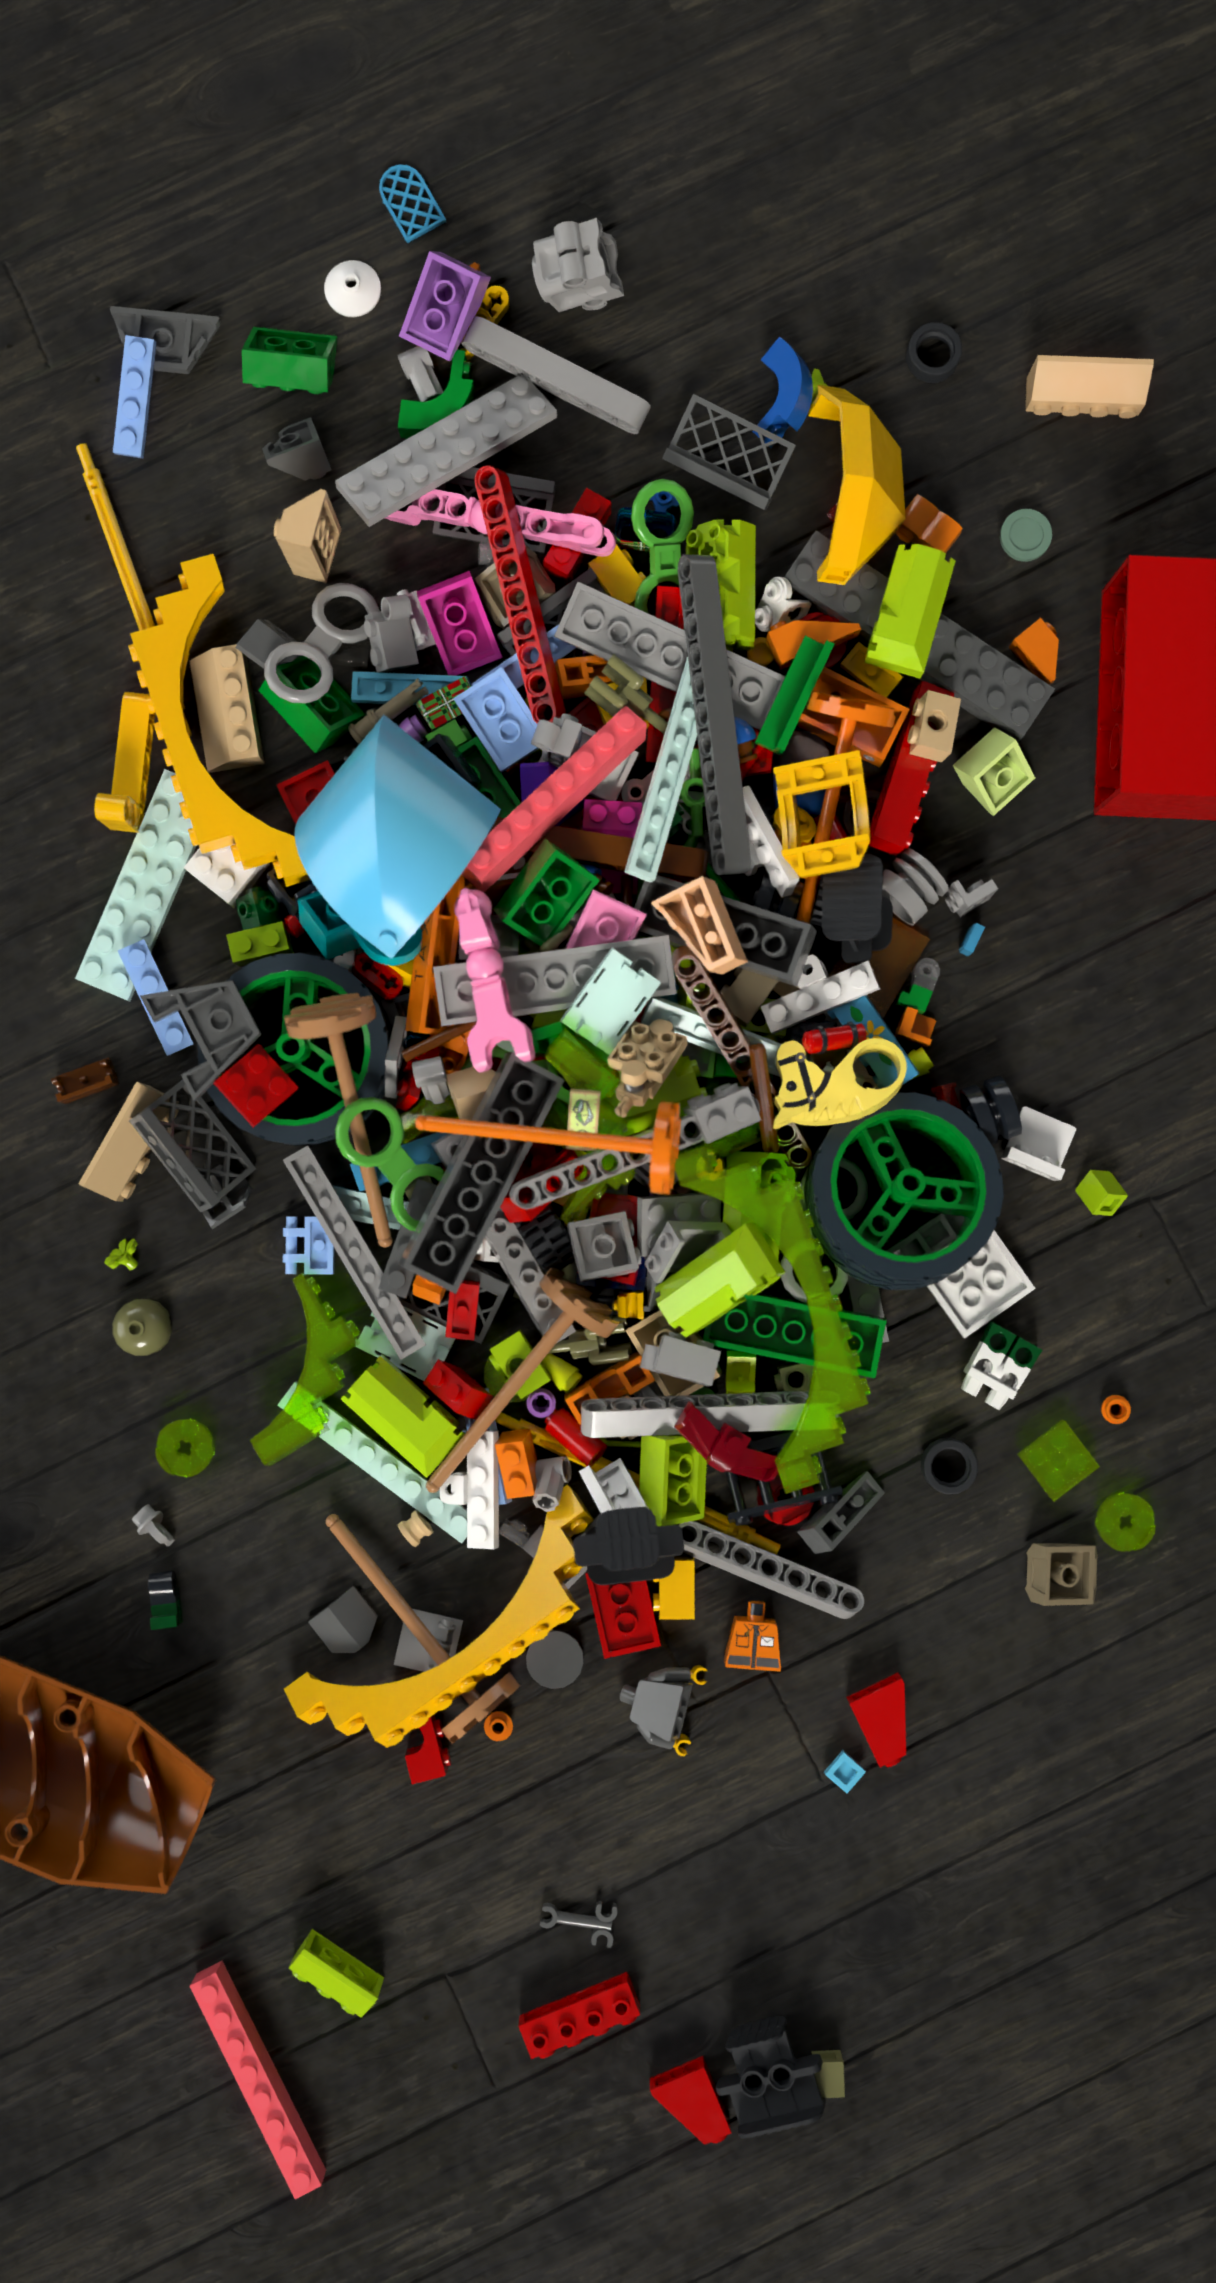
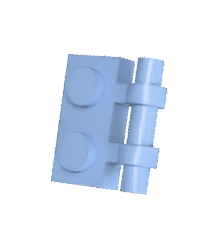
M286 1216V1228H283V1237H286V1254H283L285 1274H297V1263H304V1274L333 1275L335 1248L317 1217H305V1228H297V1217ZM297 1237H305L304 1254H297Z

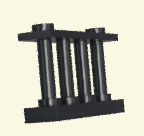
M826 1429L796 1430L749 1442L747 1448L768 1454L777 1452L778 1456L785 1459L783 1466L792 1498L775 1502L770 1481L757 1480L764 1505L747 1509L738 1474L725 1471L735 1512L727 1514L729 1523L735 1522L736 1526H742L752 1523L753 1517L820 1501L821 1505L838 1501L837 1496L842 1495V1487L831 1488L820 1447L823 1444L822 1440L827 1439ZM805 1445L806 1449L810 1451L820 1491L803 1495L792 1454L794 1447Z

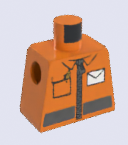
M748 1601L747 1616H734L724 1655L725 1667L781 1672L777 1623L775 1619L764 1618L765 1602Z

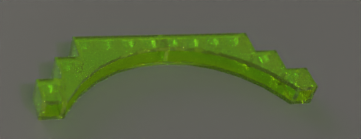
M702 1144L678 1153L675 1170L680 1185L722 1200L757 1224L775 1241L792 1265L808 1304L813 1326L814 1365L809 1394L796 1428L779 1455L775 1458V1463L787 1494L820 1483L817 1474L821 1473L822 1469L817 1455L811 1457V1454L844 1444L842 1434L846 1433V1429L841 1416L835 1418V1415L867 1405L866 1395L871 1394L866 1378L860 1379L857 1367L861 1366L857 1351L856 1349L851 1351L847 1342L852 1336L847 1322L841 1323L838 1312L842 1311V1306L838 1295L831 1294L828 1284L833 1283L828 1266L822 1267L819 1256L824 1255L819 1239L812 1238L809 1228L814 1227L809 1210L803 1211L800 1200L805 1199L800 1183H794L793 1179L788 1177L757 1188L756 1184L760 1183L761 1179L756 1165L750 1167L748 1161L714 1172L713 1167L718 1166L713 1149L706 1150L705 1145Z

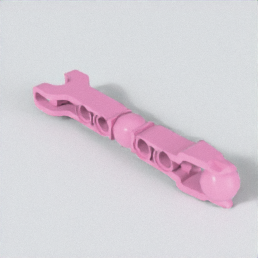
M437 489L411 502L412 505L407 508V511H396L386 517L390 521L413 526L418 525L421 520H432L463 527L471 526L478 532L487 534L479 500L475 497L468 499L461 494ZM439 499V507L432 511L433 502ZM502 503L496 507L495 514L497 518L503 513ZM462 505H466L465 513L458 516L459 508ZM516 505L517 513L520 515V526L524 539L566 547L581 553L601 557L609 556L615 549V535L593 517L572 513L561 514ZM547 520L545 530L537 532L539 523ZM605 535L607 537V544L602 548H596Z

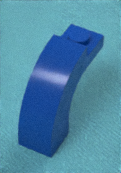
M779 337L761 359L776 374L779 382V392L774 405L757 426L782 438L789 426L798 431L805 421L812 402L813 383L809 368L804 360L787 342ZM752 431L755 435L759 437V434L757 432ZM763 436L765 443L773 441Z

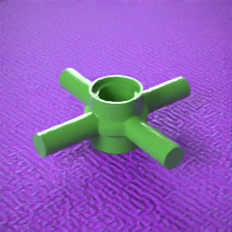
M693 749L689 761L690 779L686 780L682 785L679 799H682L684 804L691 808L692 837H702V807L705 806V798L703 796L699 800H694L688 794V790L693 786H699L703 789L699 749Z

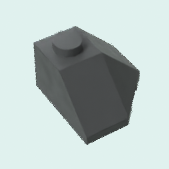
M311 417L284 427L278 433L280 439L274 445L273 443H268L262 448L269 466L300 479H319L326 472L331 471Z

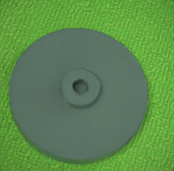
M1020 509L1013 512L1006 518L1000 530L1002 548L1011 558L1018 561H1032L1041 557L1048 549L1052 540V529L1049 521L1043 514L1032 509Z

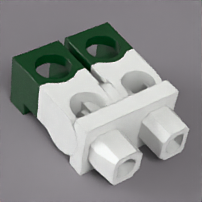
M989 1321L977 1348L963 1370L966 1376L961 1389L976 1397L984 1383L992 1388L984 1402L1000 1410L1008 1398L1014 1399L1018 1389L1041 1354L1042 1349Z

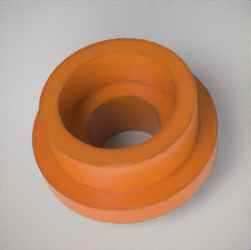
M1111 1395L1103 1401L1101 1413L1106 1421L1112 1424H1121L1129 1418L1131 1407L1124 1397ZM1114 1404H1118L1120 1411L1113 1415L1111 1407Z
M502 1711L492 1712L487 1716L484 1723L486 1735L494 1741L507 1739L513 1730L511 1717ZM494 1723H502L504 1729L502 1731H495L493 1728Z

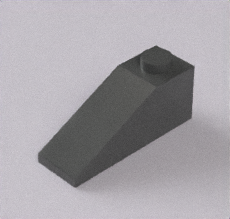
M868 1471L863 1472L842 1490V1495L837 1496L838 1501L823 1505L797 1531L815 1554L833 1551L885 1494Z

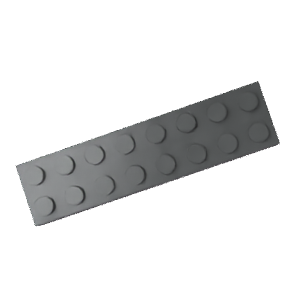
M507 1052L472 1120L541 1127L564 1079L531 1061L525 1062L519 1059L514 1052ZM464 1135L398 1265L456 1294L533 1142Z

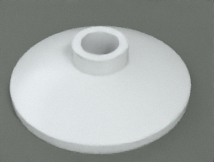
M350 260L336 265L329 272L324 290L326 299L333 310L343 316L359 317L367 314L376 306L381 295V284L373 268L361 261ZM355 281L356 285L349 288L346 286L347 283Z

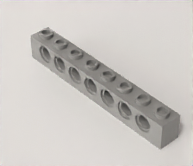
M448 1133L431 1143L445 1169H447L464 1135ZM499 1208L485 1239L537 1330L543 1337L563 1310L540 1287L539 1282L544 1277V1274L515 1224L510 1223L502 1209ZM572 1324L559 1341L576 1332Z

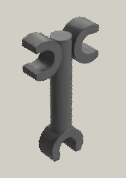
M598 1901L596 1904L597 1917L557 1911L556 1906L552 1903H543L542 1911L550 1912L552 1917L550 1919L541 1918L540 1926L551 1928L556 1923L592 1928L594 1929L591 1936L592 1945L596 1946L598 1936L605 1935L608 1938L607 1947L611 1948L613 1945L611 1928L612 1921L616 1918L618 1912L617 1903H613L610 1913H603L601 1910L602 1901Z

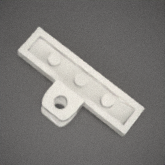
M749 786L742 787L751 856L750 869L745 874L746 876L754 875L758 867L765 866L770 876L771 884L777 888L781 898L792 895L799 876L782 856V845Z
M810 955L806 960L798 983L800 990L762 1005L761 1009L770 1032L775 1034L880 989V986L869 961L829 977L823 962L815 955ZM813 967L812 973L807 975V970Z
M486 1430L467 1454V1472L451 1474L442 1487H440V1500L442 1502L455 1505L467 1504V1548H499L498 1457L495 1448L498 1440V1431ZM449 1484H451V1493H450V1494H449V1492H448V1490H447V1487H448Z

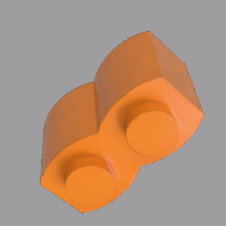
M917 494L905 509L906 519L896 534L906 543L921 544L946 553L960 536L963 528L950 516L939 511L930 501Z

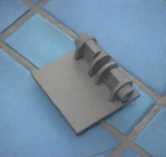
M412 1609L450 1657L455 1656L463 1620ZM403 1622L394 1665L423 1672L438 1666Z

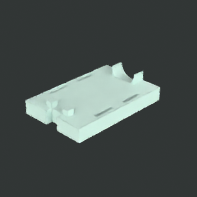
M612 947L560 1019L562 1023L609 1055L661 984L657 978L641 967L638 972L629 967L632 961ZM603 968H605L604 971H603V972L601 973V975L599 976V978L597 979V981L594 982V980L596 979V977L598 976V974L601 972V970H602ZM587 992V995L584 997L582 1002L577 1007L576 1005L579 1003L583 995Z
M404 1306L406 1311L413 1314L412 1316L409 1315L426 1345L400 1360L376 1317L371 1327L367 1325L364 1327L355 1347L377 1358L381 1356L376 1353L378 1351L390 1357L391 1359L388 1360L397 1368L425 1381L438 1359L445 1361L455 1341V1338L445 1337V1326ZM423 1320H426V1321H428V1322H430V1323H432V1324L438 1326V1329H436V1328H434V1327H432V1326H430V1325H428V1324H426V1323H424V1322H422V1321H423ZM401 1364H404V1365H406V1366H408V1367H410V1368L416 1370V1372H414V1371H412V1370H410V1369H408V1368L402 1366Z

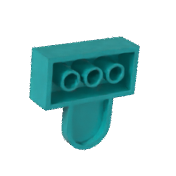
M319 891L298 898L299 922L325 959L330 960L362 947L372 960L384 965L395 966L411 961L421 950L422 931L420 927L391 959L345 922Z

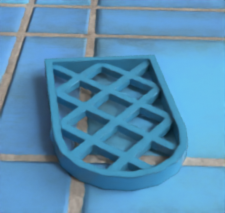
M396 165L384 172L380 180V194L383 203L386 205L407 243L446 222V218L427 187L425 180L416 169L408 165ZM400 171H409V179L399 177ZM414 174L420 182L413 181ZM386 178L394 180L391 189L383 187ZM398 181L407 183L405 192L395 190ZM411 185L421 187L418 196L408 194ZM424 189L430 199L422 197ZM383 191L390 193L388 202ZM394 194L403 197L401 206L391 203ZM407 198L417 200L415 209L405 207ZM420 202L430 204L428 213L418 211ZM433 207L436 208L440 216L432 214ZM391 208L399 210L398 217L395 216ZM403 211L413 213L411 222L401 220ZM417 215L426 217L424 226L414 224ZM430 218L438 220L428 226ZM401 225L409 227L407 235ZM413 228L420 230L411 235Z

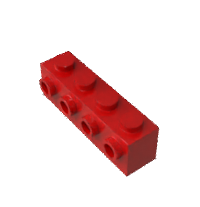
M625 1972L521 2014L518 2027L531 2059L536 2057L546 2058L554 2054L558 2048L563 2046L574 2047L581 2043L583 2038L590 2035L601 2036L607 2033L610 2027L620 2023L621 2025H628L634 2022L637 2016H640V2003L629 1975Z

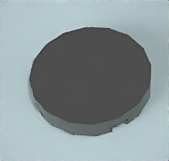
M552 1629L545 1638L534 1641L529 1645L526 1654L527 1669L531 1677L541 1686L550 1689L564 1688L573 1683L581 1673L584 1663L583 1649L573 1635L560 1629Z

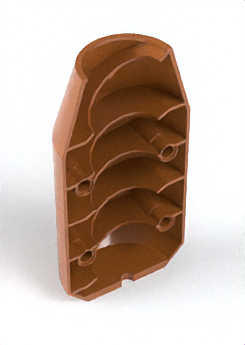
M0 1655V1859L59 1884L166 1894L197 1832L214 1788L215 1777L136 1711ZM22 1824L27 1826L28 1832L24 1830Z

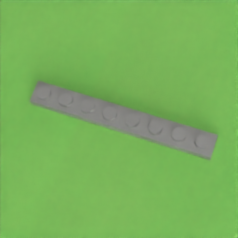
M307 1145L283 1159L400 1360L426 1345L398 1296L378 1289L384 1273L310 1147Z

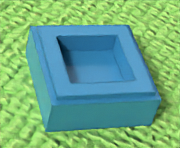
M978 923L970 926L959 948V952L966 956L971 955L985 927Z

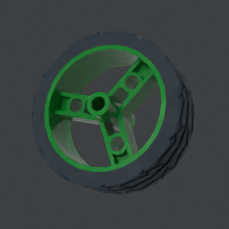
M303 953L277 954L249 963L226 980L235 982L248 1008L265 993L280 986H285L282 1035L276 1043L264 1048V1050L271 1057L278 1053L280 1058L288 1062L280 1066L286 1074L299 1069L342 1099L339 1080L329 1082L327 1079L328 1071L335 1067L333 1056L314 1044L315 1038L297 1039L290 1037L284 1017L291 1015V1010L294 1009L296 1002L300 1000H305L307 1005L317 1004L318 985L332 989L340 995L359 993L360 997L372 996L377 1016L369 1023L361 1026L364 1034L365 1054L360 1074L352 1070L358 1099L368 1097L383 1098L386 1077L385 1058L392 1030L386 1012L375 995L346 968L318 956ZM197 1043L198 1064L200 1065L207 1060ZM319 1055L325 1062L321 1065L318 1072H314L307 1067L313 1065ZM214 1084L207 1090L218 1109L239 1128L261 1139L294 1146L314 1145L336 1139L335 1129L337 1121L345 1109L344 1101L342 1100L330 1110L311 1118L286 1120L268 1115L253 1128ZM375 1109L362 1111L363 1120H366Z
M897 1093L886 1105L872 1114L850 1122L834 1124L821 1141L809 1163L810 1167H808L804 1184L805 1211L808 1213L806 1216L812 1234L823 1252L846 1274L863 1283L888 1290H913L936 1284L968 1263L989 1241L998 1223L997 1217H1000L1004 1197L1002 1173L998 1170L1001 1168L995 1150L983 1131L962 1110L943 1100L919 1093ZM893 1130L916 1133L939 1145L951 1157L963 1181L925 1177L919 1170L911 1168ZM858 1140L883 1193L855 1231L844 1215L838 1198L837 1174L839 1162L845 1149ZM878 1148H885L889 1152V1157L881 1156ZM891 1164L895 1166L899 1173L893 1181H891L886 1168ZM923 1190L931 1192L930 1199H917V1197ZM940 1192H947L951 1197V1202L944 1201ZM908 1210L964 1216L962 1226L953 1242L948 1247L933 1254L914 1257L895 1255L880 1250ZM872 1221L881 1222L884 1232L876 1231L872 1226Z

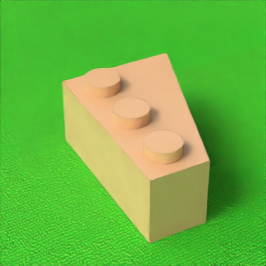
M702 876L651 902L669 921V925L686 941V945L708 971L724 974L748 962L715 881Z

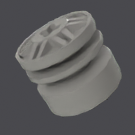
M908 848L900 854L901 859L896 858L892 862L897 874L887 869L883 871L882 895L891 901L893 913L907 924L913 926L928 911L922 899L928 903L935 904L939 900L938 895L943 896L949 890V887L931 862L916 851Z

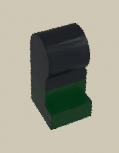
M174 1571L151 1573L148 1578L152 1614L150 1618L151 1630L177 1627L183 1622L176 1574Z

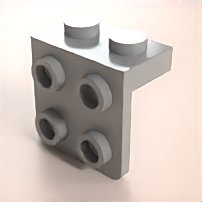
M730 1083L721 1085L713 1089L715 1094L704 1097L702 1094L693 1097L687 1101L688 1106L682 1108L684 1114L695 1117L703 1140L707 1144L761 1121L749 1088L738 1086L737 1084L730 1085Z

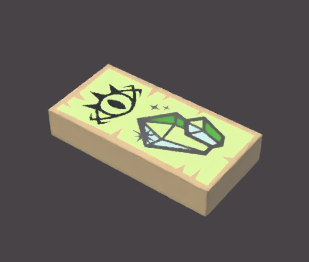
M570 1089L568 1130L590 1133L598 1132L600 1091ZM566 1147V1149L596 1151V1148Z

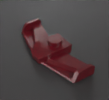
M690 1401L674 1425L679 1433L706 1460L707 1464L720 1472L728 1471L768 1482L776 1478L785 1462V1459L780 1456L747 1448L751 1438L725 1422L720 1431H718Z

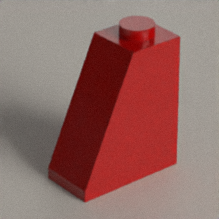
M897 1672L846 1697L879 1767L884 1765L892 1767L902 1760L901 1757L906 1755L905 1684Z
M703 2056L649 2078L652 2096L704 2145L710 2142L719 2143L731 2134L729 2117L717 2093L716 2086Z

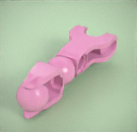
M466 888L461 890L460 895L455 901L454 912L459 920L461 946L465 953L469 955L466 970L469 977L473 980L471 985L477 1013V1023L471 1030L467 1043L473 1066L481 1073L491 1069L493 1065L492 1050L497 1043L503 1040H510L516 1056L525 1062L534 1059L535 1049L531 1030L524 1023L514 1018L505 978L501 976L504 962L501 955L497 952L500 943L490 918L491 901L484 892Z

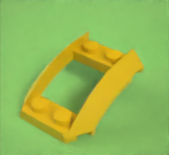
M860 750L774 767L782 832L781 852L800 877L806 878L859 867L870 842L868 802ZM849 784L855 836L801 846L796 795Z

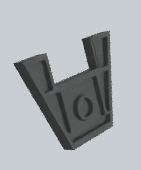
M234 981L140 995L150 1017L155 1023L181 1010L207 1061L181 1074L194 1101H197L261 1035Z

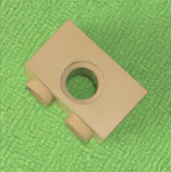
M928 690L920 699L915 701L912 715L916 716L915 723L910 728L907 739L908 743H911L909 754L943 762L952 753L961 702L960 698ZM928 721L932 722L936 726L937 730L932 729L929 726Z

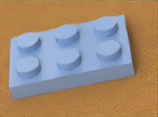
M502 667L453 698L501 773L539 749L531 744L538 724L533 720L530 709Z

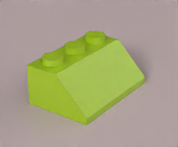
M681 1434L641 1436L639 1491L648 1508L654 1513L656 1524L659 1527L704 1519L707 1462Z
M313 1929L294 1955L289 1969L292 1970L293 1975L302 1982H310L322 1996L326 1998L332 1997L341 2003V2007L351 2015L357 2014L361 2018L377 2001L384 1980L383 1976Z

